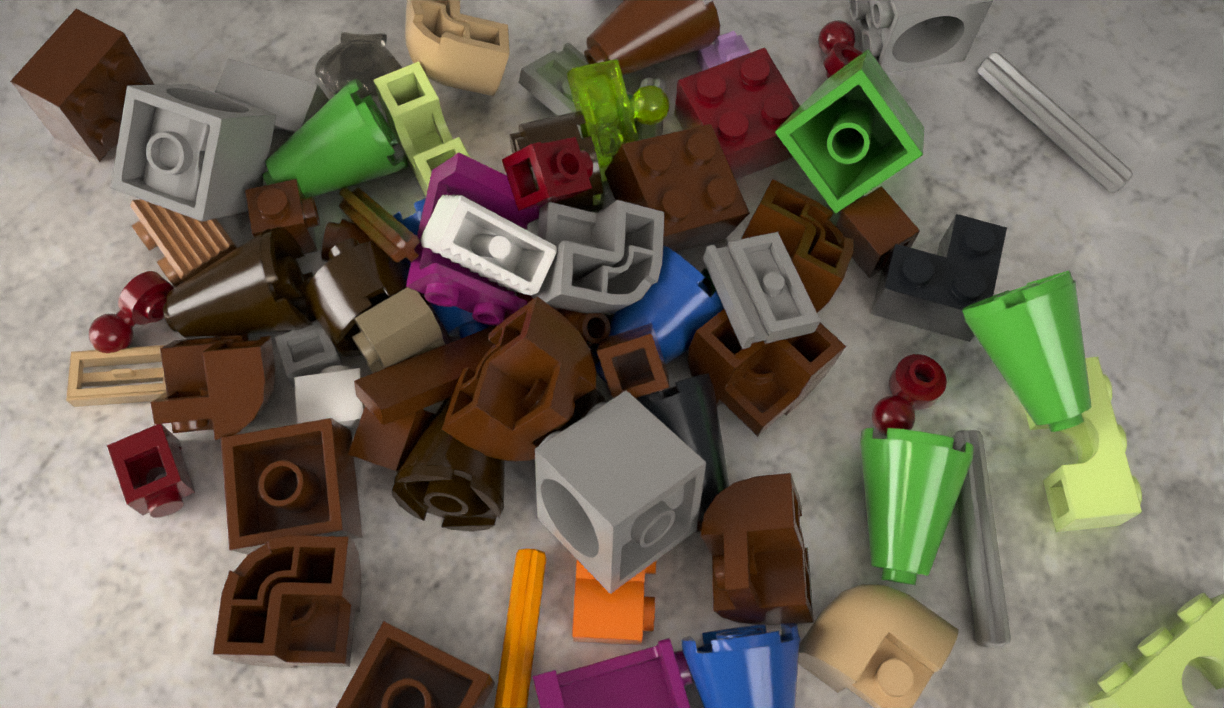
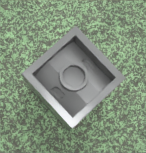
M849 0V11L851 18L854 21L858 20L862 32L861 44L863 52L869 49L885 73L888 74L964 61L993 0Z
M192 84L127 85L110 188L202 222L247 212L248 205L245 190L263 185V173L266 170L265 160L269 155L277 114Z
M624 391L607 403L597 404L584 418L565 430L553 432L543 440L540 446L535 448L537 518L611 594L697 530L706 461L629 392Z

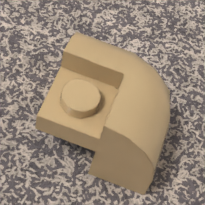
M407 0L406 46L413 63L419 62L428 79L444 86L494 96L500 85L510 54L508 25L460 14V0Z
M861 584L842 591L819 614L799 644L798 664L837 693L848 688L874 708H912L934 672L941 670L953 649L959 630L909 594L885 585Z

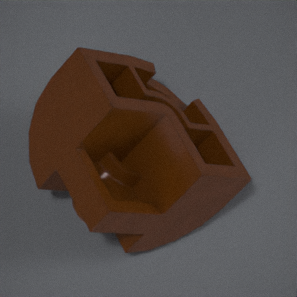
M772 178L740 239L778 232L818 313L829 303L845 277L854 251V239L844 237L842 232L830 221L834 214L833 211Z
M538 296L502 321L488 334V339L494 344L483 356L475 371L470 368L463 369L442 426L443 431L488 457L506 461L535 460V448L540 446L543 440L552 434L554 430L561 429L571 418L575 409L574 401L596 388L595 364L591 351L582 335L561 313Z
M723 309L696 330L689 346L687 361L692 377L709 373L714 384L717 407L723 403L758 437L783 414L787 416L815 389L836 363L846 345L820 322L813 333L767 344L764 341L752 343L749 348L742 349L727 313Z
M248 334L174 340L160 348L166 392L151 402L154 424L171 423L173 433L214 430L215 441L221 439V437L239 433L265 409L274 391L275 362L271 335L248 341Z
M791 473L755 476L734 482L716 495L704 514L700 536L712 555L713 611L722 618L754 625L814 623L808 547L805 548L803 533L800 526L802 506Z
M287 535L266 539L267 543L249 553L234 572L229 571L221 595L213 655L235 663L266 667H350L355 612H360L361 566L356 545L349 537Z

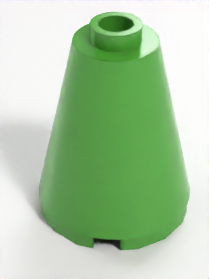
M354 79L337 92L265 160L268 171L263 173V178L267 185L296 179L305 198L316 197L400 172L408 167V161L405 155L396 159L394 155L396 152L393 146L398 144L388 122L371 95L363 99L360 98L356 91L363 85L359 80Z
M1064 271L1029 282L1026 286L1012 291H1004L963 308L962 312L965 322L1035 425L1048 424L1050 431L1056 432L1084 422L1082 413L1089 410L1092 405L1076 281H1073L1070 271Z
M866 428L861 431L860 446L871 566L882 569L881 580L916 585L917 575L929 576L971 465L974 446L966 442L958 451L953 449L954 438L894 428H888L886 439H872L874 428Z

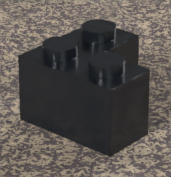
M956 214L939 243L937 255L895 244L881 271L871 314L970 342L975 335L965 322L962 310L971 304L993 296L1007 227Z

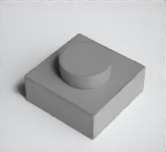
M318 321L313 322L311 326L300 330H292L274 337L286 375L293 387H295L294 377L320 374L324 368L343 365L336 346L333 345Z

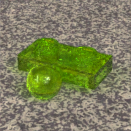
M618 59L574 67L566 73L575 109L583 114L586 121L585 124H580L583 138L592 137L599 169L609 166L622 144L639 140L634 119L644 125H655L663 121L669 112L670 103L667 94L661 88L654 85L639 88L633 94L632 99L628 100Z

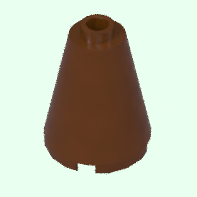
M624 0L587 37L588 49L584 51L585 59L597 76L604 74L608 79L612 80L709 47L711 43L715 42L716 37L720 36V21L717 9L713 1L705 5L703 0Z

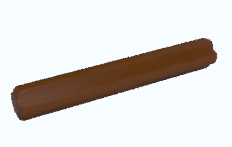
M346 187L340 190L338 194L343 200L338 205L339 209L392 260L398 263L404 258L410 262L417 259L419 254L414 249L420 240L414 233L359 187L352 192Z

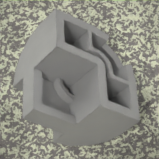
M616 200L598 213L547 202L539 210L538 237L557 246V253L539 292L531 295V297L534 299L538 296L551 307L586 314L615 313L641 300L649 288L657 283L663 257L664 212Z

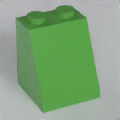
M869 49L829 77L775 131L835 214L921 157L924 148V126Z

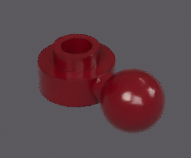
M831 21L819 33V47L827 55L823 62L824 68L827 71V78L862 54L861 51L854 48L856 38L853 28L844 21Z
M147 271L134 277L120 293L118 298L120 310L116 314L101 315L90 325L88 336L91 345L102 353H114L121 349L129 348L134 337L133 327L136 324L145 325L164 319L163 306L167 303L168 292L174 287L155 271Z
M912 354L904 357L897 364L889 378V388L893 396H887L879 400L872 411L873 425L880 434L887 437L888 428L911 430L915 423L914 410H923L931 407L944 393L947 378L939 363L928 356ZM915 373L924 377L927 382L919 380Z

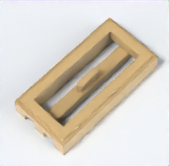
M165 345L130 347L114 353H102L97 350L71 352L66 401L73 407L150 402L166 392L163 368L135 370L125 368L93 373H83V368L162 362L160 348ZM163 381V383L82 389V387Z

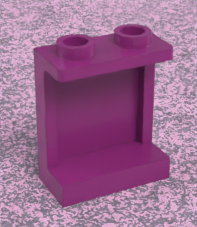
M459 152L434 168L431 172L417 237L420 240L438 200L442 195L446 196V194L448 196L462 195L527 230L529 223L539 219V210L542 206L518 211L507 175ZM421 241L414 249L419 256L411 262L406 287L425 294V299L435 305L455 306L473 313V319L480 323L499 325L528 303L526 300L515 296L514 291L507 290V287L498 286L497 282L489 281L488 278L480 276L479 273L471 272L469 268L461 267L460 263L451 262L450 258L442 257L440 253H434L430 248L422 247Z
M670 638L660 640L656 646L563 673L557 674L556 670L533 676L540 708H690L684 687L693 684L692 675L683 650L674 652Z

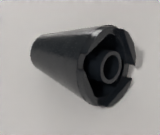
M709 373L675 382L676 386L635 398L706 461L697 530L695 533L701 532L704 514L716 495L729 487L714 384Z

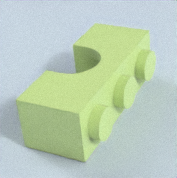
M416 62L376 78L373 81L382 112L426 196L431 172L434 168L459 152L468 157L470 156L460 137L452 138L441 111L439 98L421 64Z
M1098 357L1085 358L1092 407L1082 413L1083 423L1060 431L1066 434L1075 444L1078 452V463L1062 465L1043 480L1056 532L1119 526L1142 513L1140 506L1142 501L1141 487L1136 477L1131 475L1125 453L1127 448L1126 434L1122 426L1116 422L1111 404V382L1103 374ZM1025 410L1030 430L1049 429L1048 424L1035 425Z
M1201 593L1182 606L1176 613L1182 621L1170 631L1166 627H1162L1145 638L1137 646L1143 655L1130 666L1124 661L1107 671L1097 681L1103 690L1094 696L1088 704L1092 708H1194L1186 698L1182 686V675L1187 665L1200 671L1216 690L1224 688V594L1209 598L1205 593Z

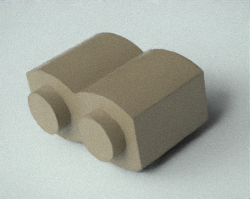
M408 287L355 318L361 332L352 338L366 359V364L371 373L446 345L442 339L441 329L431 309L418 291Z

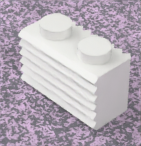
M446 194V196H441L420 238L422 247L430 248L432 252L440 253L442 257L450 258L451 262L460 263L461 267L469 268L471 272L479 273L480 276L488 278L489 281L497 282L498 286L507 287L509 291L527 295H534L539 292L557 253V246L462 195L448 196Z

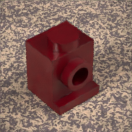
M576 137L542 144L541 142L532 143L501 159L518 211L542 206L547 202L554 203L566 200L592 189L590 183L593 173L592 159L585 150L579 148ZM530 164H532L533 171H534V174H535V177H536V180H537V183H538V186H539V189H540V190H538V191L536 190V187H535V184H534V181H533V178H532V175H531V172H530V169H529V166H528V165H530Z
M163 424L154 425L107 445L126 504L141 515L149 513L154 518L171 515L184 506L182 498L195 493L180 451L182 449L181 444ZM162 473H166V474H167V476L162 477V478H160V479H158V480H155L156 477L159 476L160 474H162Z

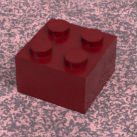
M765 47L678 80L674 109L678 122L683 130L707 124L712 125L735 180L793 158L775 131L800 105Z

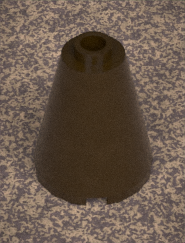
M283 227L267 229L170 290L167 295V303L163 306L164 318L172 331L179 332L186 339L300 330L313 325L311 322L317 320L300 292L303 282L312 277L313 273H302L296 259L305 257L290 232Z
M450 397L443 401L396 474L392 496L401 508L420 520H425L427 512L444 518L441 526L443 528L471 532L490 529L495 525L497 516L500 519L504 509L505 460L488 457L478 450L466 446L442 430L452 399Z

